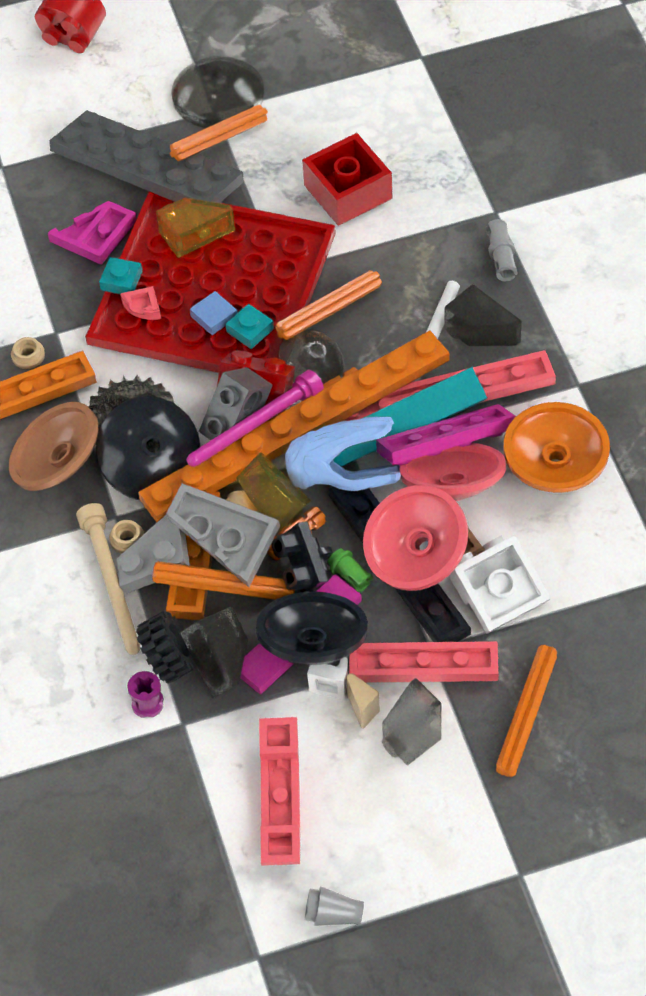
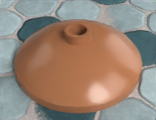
M67 402L57 405L37 417L20 435L11 452L9 472L14 482L25 490L36 491L57 486L74 475L86 462L95 446L98 434V420L95 413L83 403Z

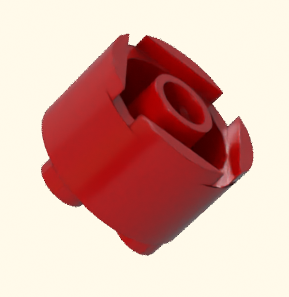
M43 0L34 17L38 27L43 32L42 39L52 46L61 43L69 46L74 52L81 54L89 46L105 19L106 10L100 0Z

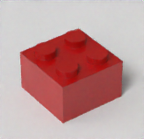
M358 133L302 159L304 186L338 226L393 199L392 172Z

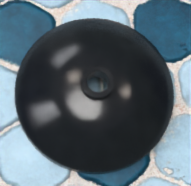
M145 396L127 400L108 414L97 435L96 457L103 476L115 490L129 498L140 500L139 491L188 465V455L201 446L197 429L185 411L168 400ZM148 440L157 442L158 450L156 452H150L147 449L146 443Z
M299 592L278 598L262 609L256 621L257 638L267 651L282 660L302 665H321L343 659L363 644L368 632L367 617L357 604L345 597L326 592Z

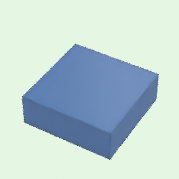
M216 291L190 308V316L211 335L225 327L226 323L237 314V310Z

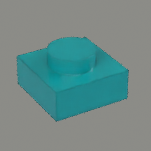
M110 257L99 281L100 289L117 294L134 291L143 272L141 263Z
M247 304L226 323L227 333L250 349L255 347L274 329L273 320L250 304Z

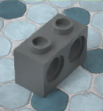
M247 367L223 372L199 432L209 440L222 434L262 408L273 385Z

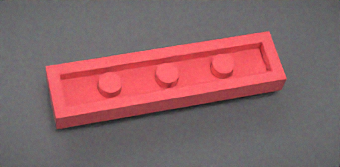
M497 641L363 643L349 655V673H353L365 683L498 681Z

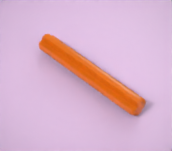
M261 105L251 107L172 143L169 154L171 158L182 161L266 122L268 111L266 108H262Z
M369 270L279 321L275 326L278 337L289 340L378 289L382 285L380 274L377 271Z
M160 561L155 562L152 572L153 582L274 600L295 593V589H287L284 580L279 578L255 575L250 587H248L230 571Z
M540 645L537 649L496 763V772L500 775L507 777L516 775L557 659V650L554 647Z

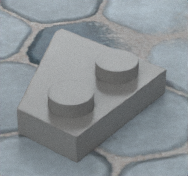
M167 514L116 559L120 588L128 594L155 583L152 580V572L155 562L158 561L190 566L186 534L168 519Z

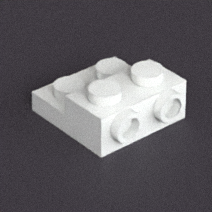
M515 535L505 541L502 536L483 545L485 551L476 556H473L471 552L464 554L457 567L449 575L464 604H470L486 634L551 599Z

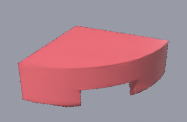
M153 286L120 293L124 307L132 315L147 320L161 319Z

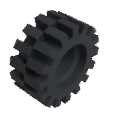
M163 611L137 626L136 633L139 635L137 640L142 645L140 648L142 654H146L148 665L151 664L153 666L152 671L156 675L159 674L160 680L169 684L197 668V657L193 654L195 650L189 643L191 640L188 635L184 634L185 629L182 625H178L177 618L175 616L172 617L170 612Z

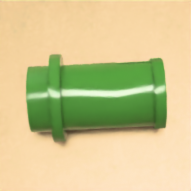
M339 548L328 559L327 564L330 566V571L333 574L338 573L357 592L364 591L371 582L369 581L373 580V575L368 573L352 558L353 553L350 550L345 551Z

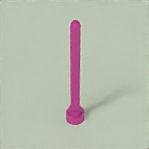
M312 370L303 372L295 378V382L290 390L190 453L187 457L188 465L191 467L200 465L298 400L303 401L310 396L314 397L324 389L321 379Z

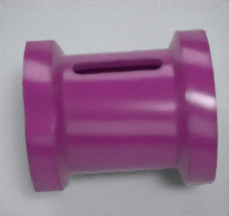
M149 671L137 672L129 679L127 685L128 693L132 698V710L141 718L155 717L160 714L164 707L163 694L160 692V679L156 674Z

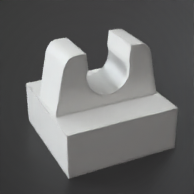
M347 657L340 659V663L337 666L328 664L310 665L307 673L309 692L345 699L347 694L346 676L348 675Z

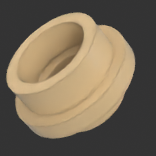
M23 337L17 340L12 348V361L17 367L22 369L35 368L45 358L44 347L35 338Z
M132 520L119 521L110 532V545L116 552L122 554L144 535V530ZM126 537H131V538H132V539L126 540V541L123 540V539L126 538Z

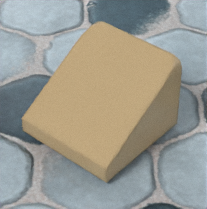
M349 673L346 676L347 695L361 728L364 729L380 712L379 692L353 673Z

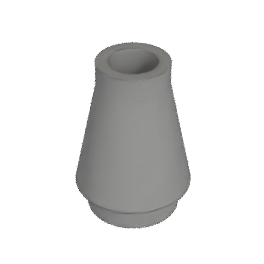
M321 886L319 890L310 889L306 904L305 920L313 921L314 926L360 925L364 901L354 900Z

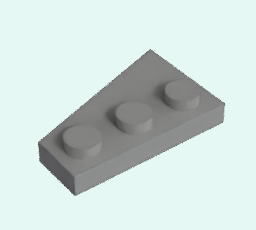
M183 483L166 513L172 523L248 587H250L280 528L279 520Z

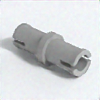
M495 219L488 223L489 226H486L490 241L488 248L489 256L494 260L497 278L501 281H510L518 274L513 257L515 247L514 243L509 240L507 223L502 219Z

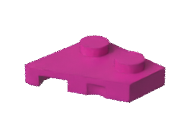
M107 201L95 207L93 211L73 218V225L61 231H58L57 228L48 232L49 242L102 265L137 220L136 212Z

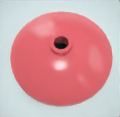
M472 443L469 446H456L445 449L442 453L435 456L425 455L412 459L410 463L400 465V478L407 487L415 485L436 487L449 494L455 501L473 497L494 486L505 474L506 460L504 455L495 448Z
M426 485L402 488L386 497L374 509L366 524L363 537L366 561L372 572L380 580L393 588L416 591L434 586L448 577L461 561L468 541L467 520L459 504L441 489ZM428 541V546L424 550H420V545Z

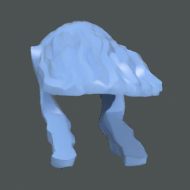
M366 417L357 420L341 421L324 426L316 431L307 432L305 435L296 438L290 443L285 454L286 469L291 483L301 489H307L315 484H326L349 491L365 490L396 483L401 477L400 465L391 464L360 471H348L333 461L336 456L349 446L385 436L392 430L391 427L394 424L392 418Z

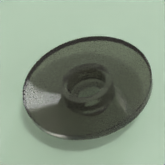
M306 329L289 340L284 339L280 345L279 359L284 360L287 365L295 366L293 382H295L297 376L307 370L314 371L323 384L338 375L341 377L343 373L344 357L341 349L331 337L320 331Z

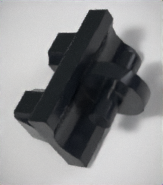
M307 521L297 523L286 533L279 535L272 541L271 546L274 555L278 558L288 556L291 567L283 571V580L287 589L314 592L317 587L329 581L326 575L329 570L325 560H328L333 554L332 548L329 546L320 548L317 538L312 537Z

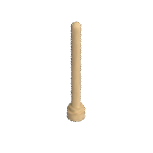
M98 503L87 504L76 513L79 526L91 537L126 651L130 655H136L140 651V644L137 640V634L123 590L119 586L117 571L103 531L107 523L104 507Z

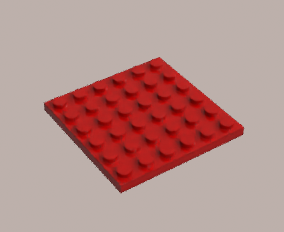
M149 191L119 259L141 263L143 272L135 290L153 286L161 319L147 320L136 317L124 307L121 294L105 291L85 336L87 345L219 373L220 361L233 351H246L251 353L252 357L263 360L266 358H279L287 364L298 334L289 340L280 339L275 326L279 321L310 304L336 234L335 225L226 203H220L207 215ZM216 291L237 310V313L247 304H250L273 320L274 329L255 347L250 349L228 334L226 326L214 335H211L190 316V308Z

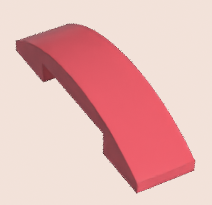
M297 717L259 718L261 866L300 864V781Z

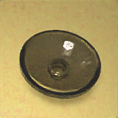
M228 56L207 57L188 65L178 74L172 85V102L175 110L184 120L193 125L207 128L251 107L262 105L264 100V83L259 72L245 61Z

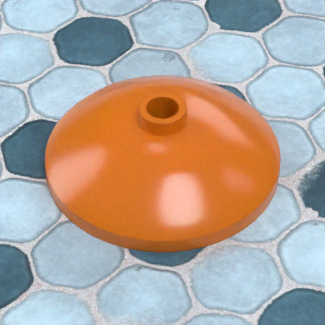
M547 402L524 410L512 420L504 436V457L512 473L528 486L546 492H570L589 485L600 476L609 459L610 441L603 424L586 409L569 403Z

